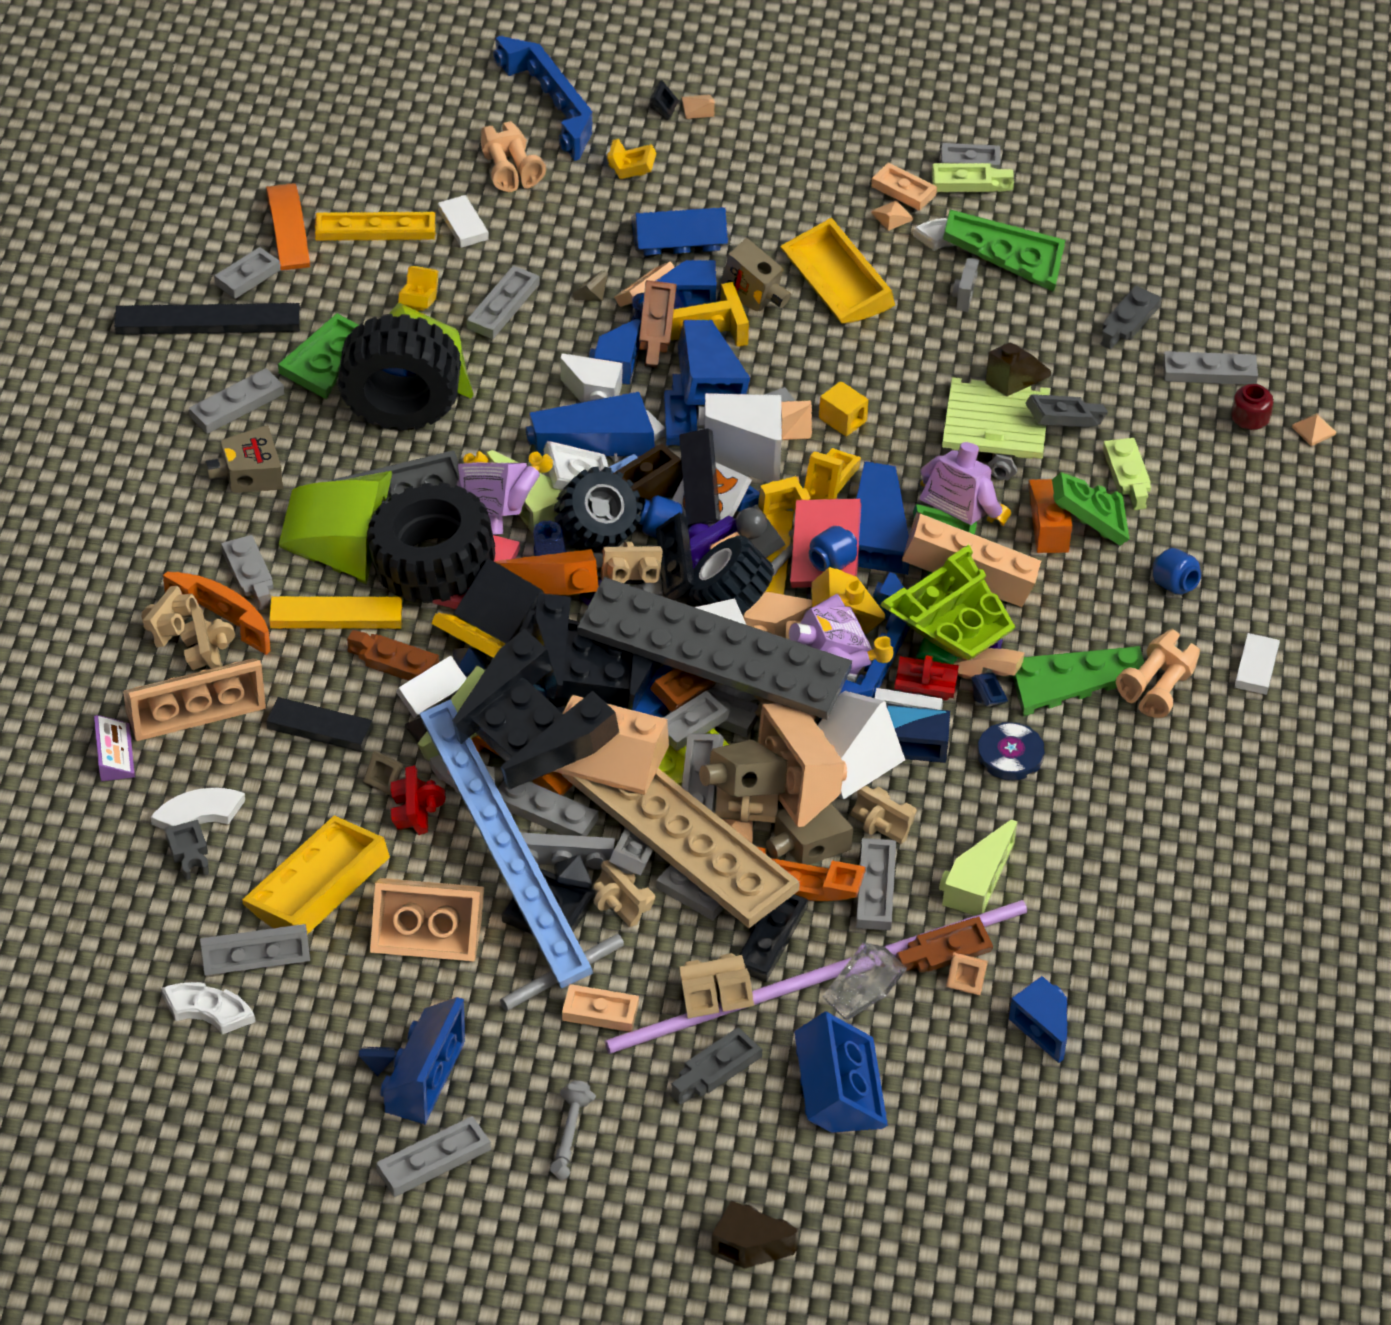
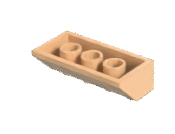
M916 513L902 561L933 573L944 565L947 558L969 544L973 551L971 557L978 569L984 570L986 574L984 580L991 592L997 594L1001 600L1023 607L1036 583L1041 564L1040 560L921 513Z
M258 659L234 662L123 691L126 714L136 742L266 709L262 664Z
M779 703L762 704L758 743L787 760L785 793L779 794L778 799L796 826L804 827L841 794L842 781H845L847 778L846 763L840 758L834 746L830 744L823 731L814 722L812 715Z

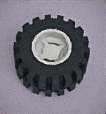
M741 535L731 537L713 547L697 563L693 569L695 584L687 593L698 606L735 598L741 614H743L761 598L771 583L772 575L774 574L773 565L747 537H742Z

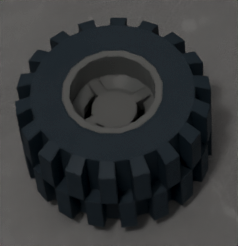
M598 466L591 467L589 471L585 469L575 476L559 493L557 497L559 501L554 506V512H557L558 515L554 520L556 525L561 524L562 528L558 532L562 537L566 535L569 538L567 543L571 547L577 544L579 546L578 551L592 549L593 553H600L603 551V547H619L635 531V526L641 519L638 513L642 510V503L636 502L640 497L638 490L633 491L631 489L634 484L630 479L627 482L622 479L624 474L617 471L613 474L611 473L612 468L604 467L600 471Z

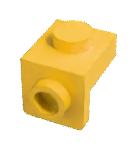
M615 139L612 141L610 151L607 154L609 166L615 170L619 179L642 176L651 172L657 152L652 144L625 150L621 141Z
M410 266L407 272V283L399 292L398 303L407 305L416 311L428 309L436 300L438 270Z
M795 476L760 485L758 507L765 515L791 508L795 512L796 500H810L808 490L805 487L802 488Z

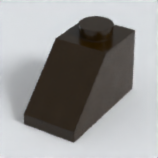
M1012 342L988 352L986 384L1005 396H1010L1051 377L1050 369L1032 354Z
M660 443L617 470L624 474L622 477L624 481L631 480L634 484L631 489L633 491L638 490L640 498L650 500L654 496L666 498L676 492L683 479L681 459L663 443Z

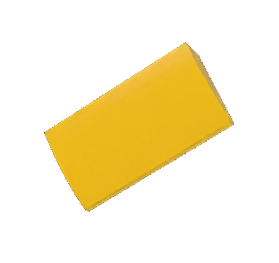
M832 217L781 245V250L840 323L867 319L895 306L890 287Z
M334 815L242 899L243 904L272 928L306 924L308 935L390 858L385 839Z

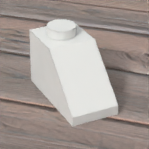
M562 353L561 381L581 403L619 396L622 387V363Z

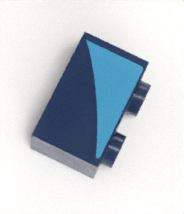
M886 705L905 759L946 763L950 711Z

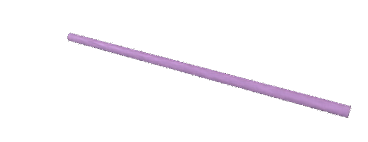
M1020 900L955 923L980 917L984 927L1025 914L1027 913V907L1025 902ZM916 936L753 990L754 1005L895 958L897 952L909 949L908 943L914 941ZM718 1002L720 1013L689 1019L687 1013L605 1040V1046L608 1053L611 1054L741 1009L723 1012L721 1002Z

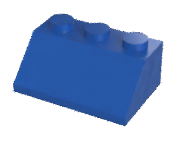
M725 207L635 213L631 216L636 251L643 250V256L661 255V249L673 248V254L691 253V247L703 246V252L721 251V245L728 244Z
M456 997L424 1008L419 1021L414 1020L408 1032V1043L405 1049L400 1048L394 1061L395 1069L391 1076L387 1075L381 1086L380 1096L384 1097L385 1113L426 1124L465 1043L464 999Z
M827 1011L795 1030L796 1054L799 1060L800 1082L803 1087L807 1120L831 1133L883 1129L888 1126L874 1038Z

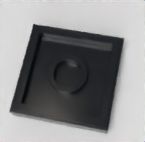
M488 558L453 614L500 641L508 643L519 633L529 609L533 610L536 606L538 593H544V591Z
M539 868L570 928L574 932L594 902L596 891L590 888L558 883L556 874ZM513 897L502 913V922L532 934Z

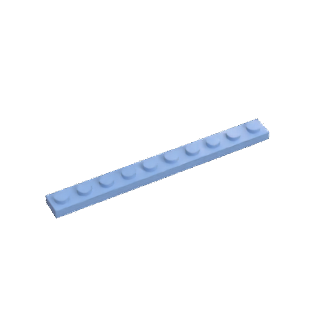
M448 700L419 713L427 732L560 988L562 989L593 974L582 948L472 739L469 737L462 744L458 742L452 721L457 711L452 701Z

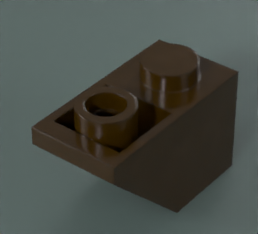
M731 1200L712 1233L711 1255L744 1269L789 1257L797 1251L799 1229L793 1227L786 1220L772 1218L760 1213L753 1206L742 1205Z

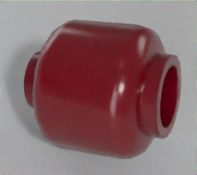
M1248 384L1239 388L1233 397L1231 409L1233 421L1241 428L1247 430H1257L1268 425L1274 405L1271 392L1259 384Z

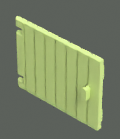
M952 377L942 447L959 451L961 443L969 442L978 446L979 452L1014 455L1015 457L1043 459L1046 426L1035 421L1025 403L1032 394L1050 395V388L1040 387V391H1032L1031 386L1010 396H1005L987 385L986 381L971 379L969 384L961 383L962 378Z

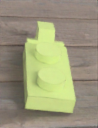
M934 163L932 165V184L937 186V192H1002L1013 190L1014 174L1013 169L992 168L991 163Z
M1135 438L1104 441L1103 452L1117 491L1123 495H1129L1134 510L1146 509L1147 492L1151 491V485Z

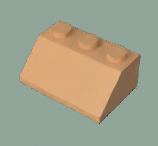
M572 695L563 714L583 698ZM608 704L616 712L620 733L594 754L559 768L554 772L645 795L669 747L668 719Z
M380 878L375 882L370 953L475 962L482 922L484 887Z

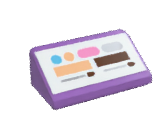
M94 716L101 781L134 778L130 724L104 716Z

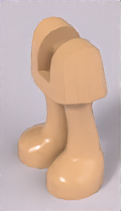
M512 121L503 123V132L496 133L493 126H486L481 130L483 155L487 160L493 159L495 164L491 171L492 181L495 187L505 192L517 190L519 185L518 174L524 188L535 186L546 174V165L541 157L535 154L526 155L527 139ZM512 156L518 173L514 165L508 162L507 157Z
M1174 629L1168 630L1149 644L1146 650L1148 659L1139 669L1131 667L1124 669L1116 678V686L1119 693L1127 702L1132 704L1139 699L1160 668L1165 671L1156 685L1146 693L1139 703L1141 713L1154 718H1164L1169 714L1173 707V697L1170 691L1178 680L1185 681L1193 674L1200 654V648L1193 643L1183 652L1175 647L1176 641L1181 635Z

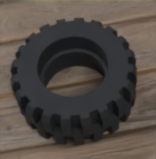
M385 314L380 319L373 317L365 321V325L361 323L354 328L344 341L338 374V389L341 392L342 399L347 406H350L352 412L358 417L360 415L364 416V420L372 425L375 422L381 424V428L390 429V427H397L398 430H407L408 427L420 429L425 427L426 423L431 425L440 420L441 417H444L451 410L452 405L455 404L461 366L460 353L451 337L447 333L443 334V330L436 324H428L426 319L418 317V319L410 318L408 314H401L400 317ZM382 369H405L417 375L408 377L395 376L384 372Z
M439 482V485L423 483L422 487L413 488L411 486L405 488L404 492L399 495L395 493L389 497L387 504L382 503L376 510V515L372 516L367 531L369 549L379 582L383 587L389 589V592L398 597L403 595L404 599L415 602L416 599L422 600L423 603H433V600L441 599L443 602L450 600V597L458 594V596L465 594L488 558L492 561L495 560V542L487 508L476 495L471 492L467 493L466 489L457 485L453 488L448 483ZM448 538V540L438 545L414 547L429 539Z

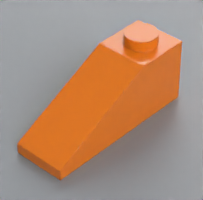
M1052 479L1028 480L1037 553H1069L1072 532L1071 513L1066 509H1061L1055 503Z
M592 549L495 561L502 567L542 589L544 594L572 595L596 592L599 587L596 559Z

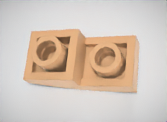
M987 648L971 660L959 658L953 664L959 665L958 675L964 679L972 680L974 675L985 674L988 669H991L994 674L1000 676H1014L1023 663L1025 653L1008 649Z

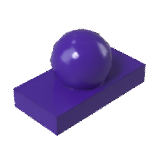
M728 515L712 526L698 523L688 529L693 569L701 558L710 551L712 544L738 532L735 523L736 519Z

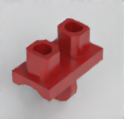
M926 655L925 660L900 656L895 690L911 694L932 695L936 698H942L944 701H947L949 698L954 699L959 665L934 662L933 656Z
M415 765L405 768V778L391 782V794L396 804L406 802L405 805L391 808V820L397 830L414 827L418 835L428 833V812H435L437 807L445 803V790L441 786L436 785V782L433 780L427 782L420 780L417 777Z

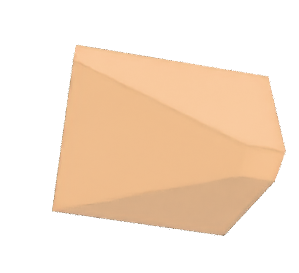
M711 95L682 97L686 119L714 117L715 101Z
M896 200L872 210V215L888 231L913 221V217Z

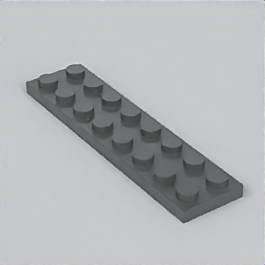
M606 577L603 578L577 626L578 635L826 720L852 669V660Z

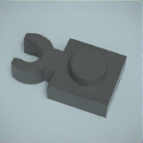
M194 820L165 828L166 839L174 863L182 861L184 878L186 880L191 879L190 869L194 866L201 867L203 874L208 875V860L204 856L208 854V849L199 821Z

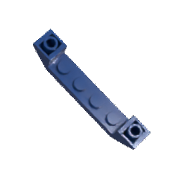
M504 36L496 37V50L493 51V56L497 66L502 67L508 76L528 70L532 77H536L544 93L550 95L556 108L561 110L567 117V120L561 122V135H559L561 148L563 151H567L574 161L579 160L592 135V110L540 44Z
M889 572L884 584L878 582L873 593V599L885 613V619L888 620L886 625L887 634L881 632L879 637L887 636L890 638L891 646L893 647V657L888 663H880L875 659L872 660V664L865 666L864 671L867 672L866 675L860 674L856 683L846 680L840 694L848 691L875 698L876 688L881 687L910 630V626L880 606L882 601L904 587L897 575Z

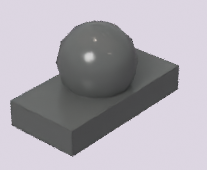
M757 504L743 509L735 518L738 534L742 537H747L765 557H768L785 545L781 536Z

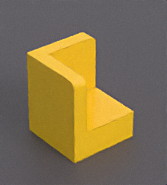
M838 382L820 396L819 419L847 437L867 422L869 399L844 382Z

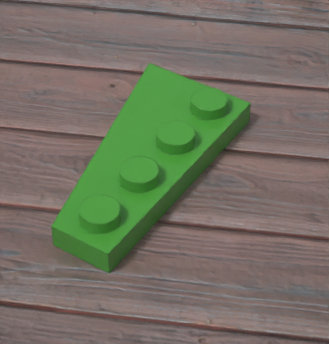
M950 209L943 240L1054 292L1065 239Z
M1140 646L1024 657L1020 669L1013 676L1023 717L1034 714V709L1046 705L1050 709L1060 706L1063 700L1077 696L1078 699H1083L1091 696L1092 691L1104 688L1109 691L1117 688L1116 678L1124 669L1130 667L1139 669L1144 664Z

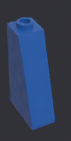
M683 320L677 348L684 402L686 405H705V394H746L750 376L713 321Z
M640 392L529 413L530 426L525 427L528 444H534L536 452H539L541 456L544 455L543 449L547 441L605 454V456H614V454H617V456H631L632 454L641 456L655 447L654 431Z
M864 462L856 499L861 501L857 567L908 575L910 564L902 561L909 534L896 466Z

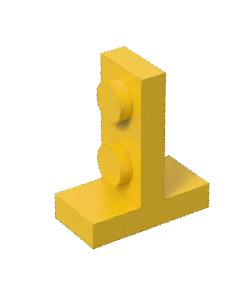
M733 282L721 284L720 302L678 308L673 311L671 341L679 339L683 320H712L719 332H731L736 347L748 345L749 321Z
M833 448L826 455L814 451L809 458L804 485L808 490L810 500L837 499L839 491L859 469L861 457Z

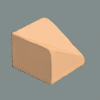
M811 401L781 402L782 440L810 439L812 437Z

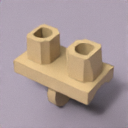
M624 542L623 547H603L601 579L603 580L606 577L621 583H625L627 580H643L645 583H657L660 578L663 552L661 546L634 547L632 542Z
M170 586L156 605L150 604L142 611L141 617L144 628L153 633L156 647H164L172 636L180 635L185 629L184 621L192 616L191 610L200 607L193 594H182L178 586Z
M201 607L191 610L193 621L184 624L185 629L180 636L187 647L198 643V645L184 650L186 662L192 670L209 665L211 669L222 666L219 649H226L228 644L235 638L233 626L230 623L223 622L221 619L214 620L213 624L206 621Z
M865 785L859 789L851 816L864 823L863 830L866 833L872 835L878 831L892 840H896L899 844L904 843L914 822L917 812L916 808L908 803L899 805L890 800L888 792L880 787L871 789Z
M717 787L715 814L720 818L740 819L741 822L747 823L748 820L775 823L779 794L735 797Z
M609 860L603 861L601 864V874L593 885L594 890L597 892L594 898L595 906L601 911L612 908L629 927L638 925L642 913L651 910L655 894L648 887L637 889L634 885L636 880L635 874L624 873L615 864L609 862Z

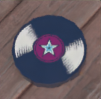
M1002 722L992 725L982 733L977 748L980 764L982 765L983 763L987 768V772L992 776L1004 780H1021L1027 778V774H1031L1033 771L1036 773L1044 761L1045 754L1044 742L1039 734L1029 726L1016 722Z

